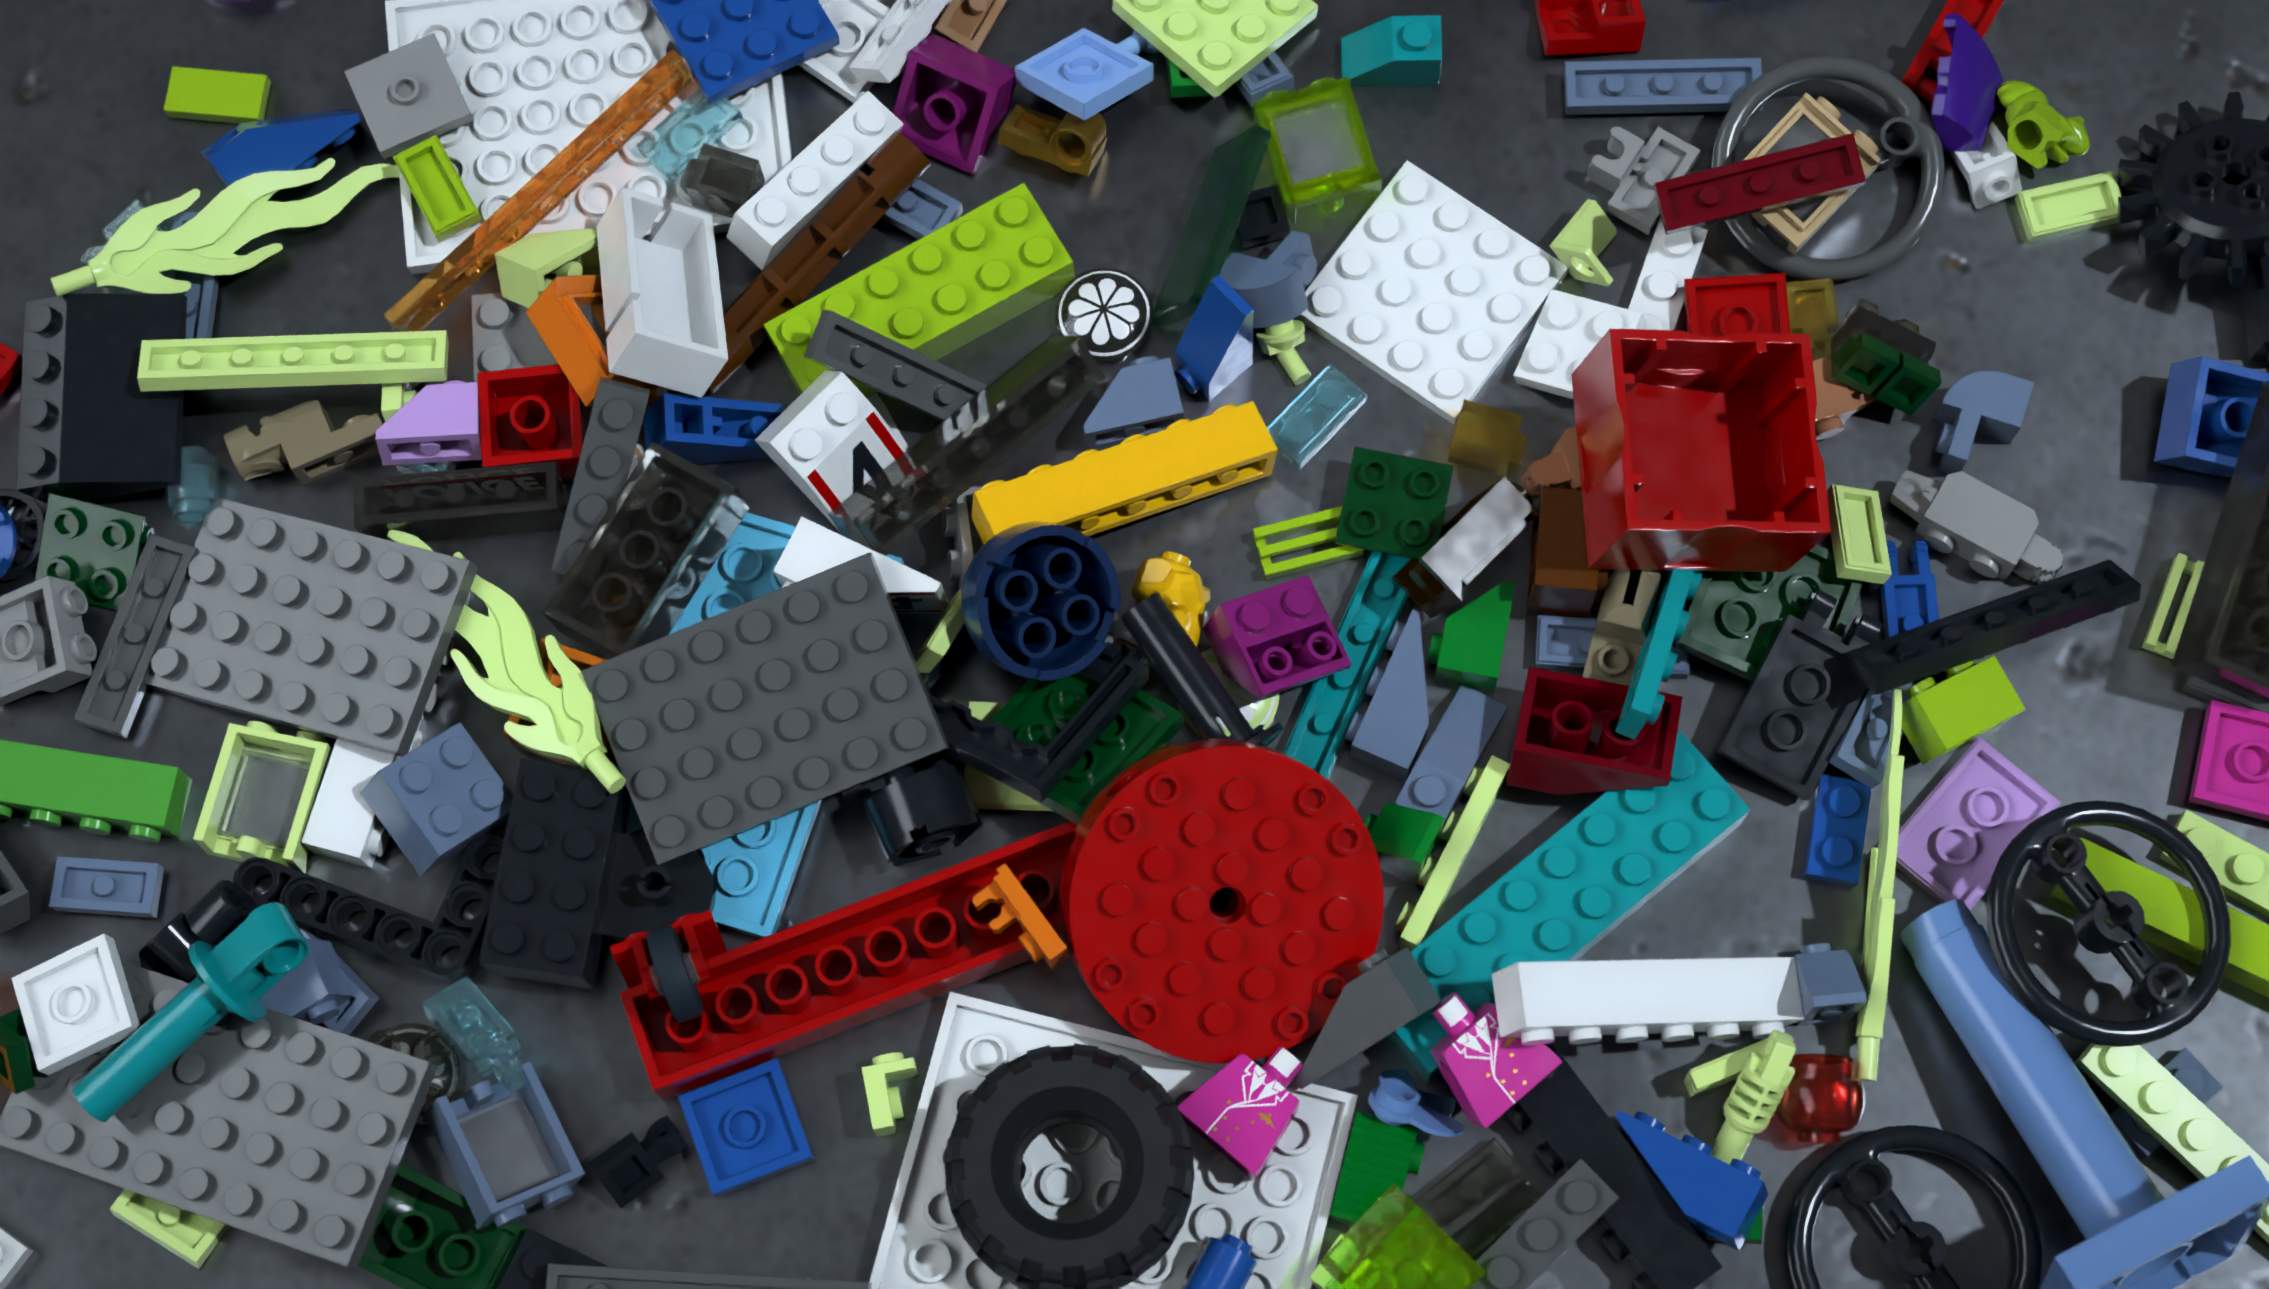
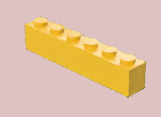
M1254 401L1238 406L1228 404L1216 409L1211 415L1192 421L1189 419L1178 420L1169 425L1165 430L1150 435H1132L1123 440L1119 445L1101 451L1097 449L1086 450L1078 454L1073 460L1055 466L1049 464L1040 465L1024 476L1006 482L1004 480L989 482L973 494L971 519L983 544L1004 529L1027 522L1055 523L1073 528L1085 536H1090L1272 475L1278 448Z

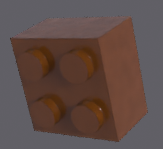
M1542 487L1536 510L1540 514L1533 519L1526 615L1588 618L1592 604L1600 605L1602 590H1605L1607 585L1608 569H1588L1582 491Z

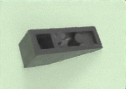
M1407 947L1390 957L1383 948L1357 965L1362 975L1344 986L1295 1080L1300 1089L1305 1088L1442 1002Z

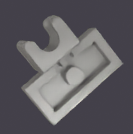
M1619 126L1611 128L1607 150L1618 159L1610 160L1602 155H1594L1590 161L1587 175L1592 182L1614 193L1608 202L1606 212L1649 235L1661 216L1654 184L1688 175L1698 160L1701 150L1660 127H1657L1647 144L1644 145L1645 141Z

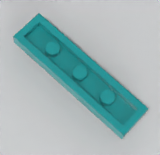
M1665 570L1653 608L1647 636L1643 640L1615 730L1616 733L1635 740L1646 722L1652 725L1655 724L1665 699L1664 695L1657 693L1660 682L1666 683L1669 680L1678 656L1677 653L1670 651L1673 640L1680 641L1690 617V612L1683 610L1686 599H1693L1703 572L1695 570Z

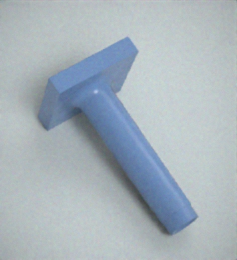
M1954 899L1937 905L1913 920L1902 931L1900 939L1915 961V968L2085 1238L2084 1242L2054 1257L2040 1289H2175L2238 1255L2269 1205V1182L2251 1155L2165 1198L2159 1192L2050 1026L2034 1014L2014 993L1996 961L1991 948L1989 934L1982 924H1978L1962 899Z

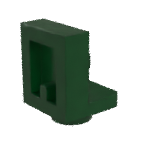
M20 1008L0 1016V1081L15 1094H18L35 1086L31 1065L36 1063Z

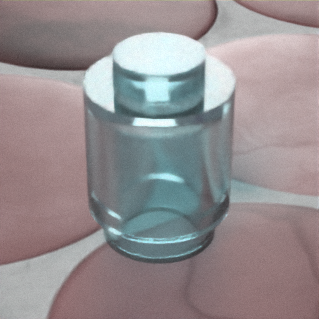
M199 446L182 447L181 485L167 487L168 507L173 510V517L176 521L188 524L203 523L206 514L210 515L213 511V503L218 502V458L208 454L206 448Z

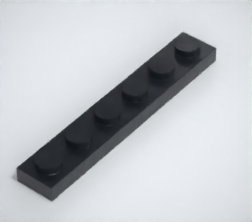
M2109 559L1851 650L1847 656V669L1875 695L2140 601L2141 584Z

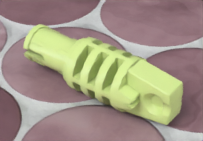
M1773 1029L1760 1053L1757 1054L1751 1051L1729 1097L1724 1103L1723 1114L1726 1119L1711 1147L1713 1149L1711 1156L1730 1164L1733 1158L1741 1160L1754 1134L1767 1129L1770 1119L1774 1115L1795 1073V1068L1789 1066L1796 1051L1793 1036Z

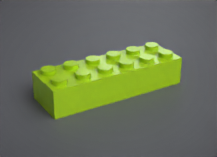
M1022 183L763 325L773 351L799 395H801L825 370L833 371L804 357L823 310L833 311L937 361L1066 290L1075 281L1074 264L1025 183ZM849 378L866 398L878 393V391Z

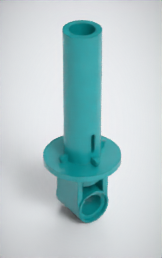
M268 903L256 908L247 916L242 924L216 947L203 941H196L189 947V957L198 974L196 973L197 977L73 1086L74 1096L91 1116L101 1122L109 1120L229 1012L237 1013L251 1022H259L266 1016V1007L261 997L290 971L300 966L309 954V945L286 906L280 903Z

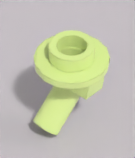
M1292 319L1282 324L1260 328L1256 332V337L1262 353L1270 356L1276 354L1295 385H1300L1311 377V373L1294 348L1305 341L1304 323Z

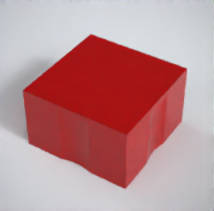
M1610 328L1571 374L1588 569L1786 572L1831 533L1824 461L1819 451L1815 433L1817 396L1810 334L1738 332L1724 336H1704L1681 330Z

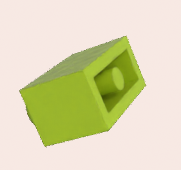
M1995 655L1978 664L1970 661L1945 670L1944 673L1948 679L1938 684L1935 683L1931 676L1904 691L1909 700L1902 704L1901 728L1923 765L2002 725L2026 710Z

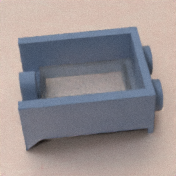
M531 1061L520 1065L509 1079L495 1085H491L489 1080L482 1081L471 1087L463 1098L449 1103L446 1095L437 1098L421 1117L432 1128L477 1222L475 1224L477 1230L494 1222L498 1229H502L523 1219L527 1215L525 1209L542 1202L544 1208L548 1209L566 1201L574 1195L571 1188L585 1175Z

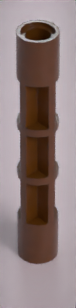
M895 131L867 160L865 163L866 168L863 171L858 170L723 312L728 361L708 388L712 394H715L765 341L767 334L763 324L798 306L931 166L926 156L900 132Z

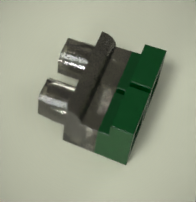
M1865 299L1858 300L1845 314V324L1831 338L1832 378L1867 395L1873 392V398L1904 413L1912 415L1942 384L1940 370L1928 365L1929 360L1934 354L1936 342L1920 335L1919 325L1906 319L1893 322L1879 315L1878 306Z

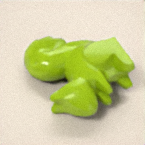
M2009 80L2000 85L1997 96L2002 105L2007 109L2005 111V119L2009 126L2007 148L2037 169L2047 164V158L2065 163L2068 161L2069 156H2082L2088 151L2090 140L2083 117H2064L2049 106L2046 95L2030 83Z

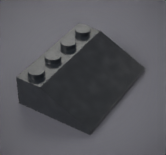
M65 294L59 297L52 296L25 302L16 490L47 504L49 493L91 501L181 485L184 390L141 392L137 375L142 340L186 339V296L182 294Z

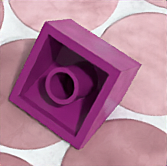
M930 35L912 48L909 54L893 114L904 123L900 133L909 139L922 153L973 175L977 171L1007 115L1016 85L1015 69L938 35Z

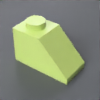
M597 228L532 233L495 253L502 297L527 308L535 302L556 276L601 274Z

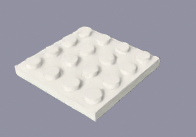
M1407 160L1307 288L1305 293L1309 307L1295 318L1454 425L1544 306L1550 290H1556L1566 277L1569 267Z

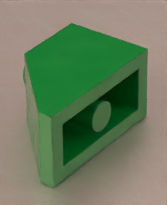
M1505 580L1446 618L1443 634H1432L1427 663L1437 664L1434 681L1460 686L1464 684L1470 688L1495 691L1516 585L1515 581Z
M1386 802L1379 816L1370 812L1364 824L1375 846L1381 870L1416 887L1427 860L1433 854L1439 842L1445 818L1436 813Z

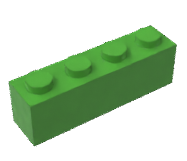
M0 740V819H11L13 812L30 815L29 821L49 827H60L62 820L79 823V829L100 835H109L111 828L128 830L129 837L151 843H159L161 836L179 838L192 784V779L179 767Z

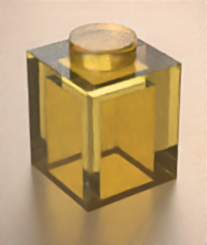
M1464 399L1450 446L1448 462L1506 477L1510 461L1520 464L1528 435L1519 432L1523 415Z

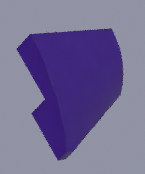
M1946 14L1943 27L1948 33L1952 54L1950 57H1939L1938 81L1931 115L1942 144L1943 152L1981 151L1999 101L1997 91L2004 81L1995 58L1977 31L1960 14Z

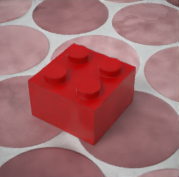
M559 364L478 372L481 455L484 471L527 467L525 470H532L534 473L524 474L525 476L537 475L539 477L528 478L530 481L573 479L577 470L590 414L589 407H585ZM513 471L491 472L506 473L514 476H493L489 478L490 481L495 483H509L510 481L519 480L517 484H525Z

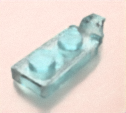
M468 976L421 1002L428 1018L474 1073L478 1072L482 1078L494 1073L499 1083L510 1094L528 1083L521 1069L522 1064L517 1059L524 1052L516 1032Z

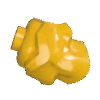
M1163 551L1160 558L1154 557L1143 560L1138 568L1131 590L1132 597L1139 603L1152 594L1159 592L1197 647L1202 633L1205 606L1211 599L1210 589L1202 585L1200 575L1190 567L1191 560L1184 555Z

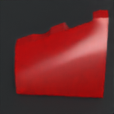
M1535 0L1536 14L1545 55L1641 51L1646 19L1640 0Z

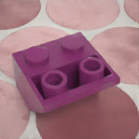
M1309 575L1222 603L1202 628L1223 673L1259 699L1349 669L1352 665Z

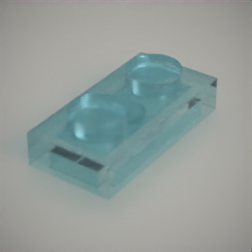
M1330 363L1267 427L1278 448V453L1296 469L1300 470L1366 403L1367 394Z

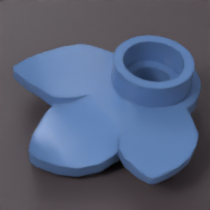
M1405 1069L1387 1070L1379 1075L1378 1086L1371 1090L1368 1097L1369 1106L1374 1110L1379 1120L1392 1126L1411 1124L1422 1131L1436 1136L1456 1137L1463 1134L1465 1127L1457 1120L1451 1118L1456 1106V1099L1417 1089L1415 1080Z

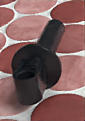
M1159 592L1142 600L1121 617L1129 632L1204 741H1207V739H1235L1250 741L1267 747L1284 730L1280 722L1266 730L1263 729L1265 725H1259L1252 729ZM1216 717L1222 720L1229 730L1230 736L1227 737L1215 720Z

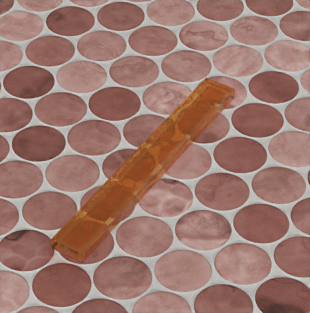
M673 49L383 314L394 332L423 331L496 263V252L524 238L691 84L692 80L685 60Z

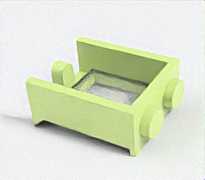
M248 721L247 726L229 723L193 840L211 856L240 862L254 857L266 858L306 874L309 849L301 841L333 751L329 744L326 743L327 739L307 731H297L296 737L280 734L276 727L259 721Z

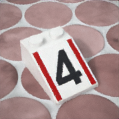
M825 370L755 439L758 445L844 537L861 545L928 480L877 409L842 371Z
M802 516L773 571L783 588L866 553H872L896 614L943 613L949 604L941 582Z

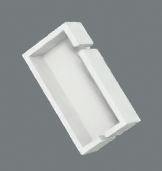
M621 187L596 226L605 331L610 332L606 338L609 372L702 398L728 361L712 214L671 202L649 238L643 240L642 238L663 208V199Z

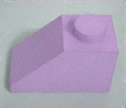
M451 380L443 384L426 385L376 430V443L382 464L399 465L482 460L478 382L466 383L459 380Z

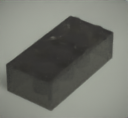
M651 442L542 613L557 631L607 659L669 635L749 510V506L736 486Z

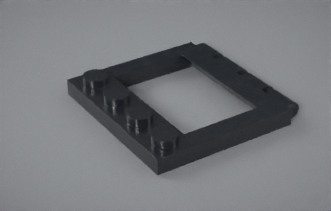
M965 623L943 658L931 672L920 673L950 747L941 752L1042 803L1149 680L1148 666L1150 661L1139 646L1125 639L1118 638L1113 643L1114 634L1108 632L1104 640L1107 646L1091 664L1078 672L1100 683V687L1047 747L1039 743L1028 745L1015 738L1013 730L995 721L987 724L973 717L971 709L954 700L944 702L930 695V688L973 642ZM1055 629L1057 632L1071 638L1072 636L1071 633Z

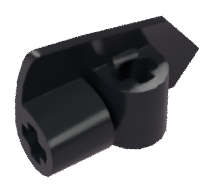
M229 880L219 881L185 914L180 912L139 951L141 968L190 983L197 977L196 973L198 974L190 960L189 947L196 941H203L216 947L259 906L235 883Z

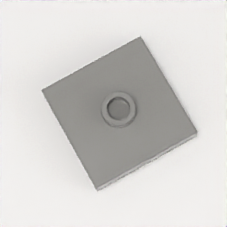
M435 33L344 71L383 159L400 153L434 135L439 136L474 121Z

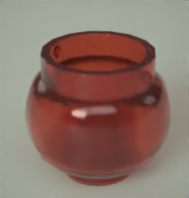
M1794 1054L1789 1066L1795 1068V1073L1775 1112L1778 1119L1788 1129L1797 1131V1139L1799 1141L1816 1144L1840 1142L1841 1133L1852 1130L1860 1122L1865 1109V1091L1863 1083L1855 1075V1060L1851 1057L1834 1054Z

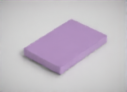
M1979 736L1899 829L1896 868L1940 904L1954 899H1962L1969 910H1971L1989 889L1991 877L1998 860L2012 839L2028 824L2056 809L2061 802Z

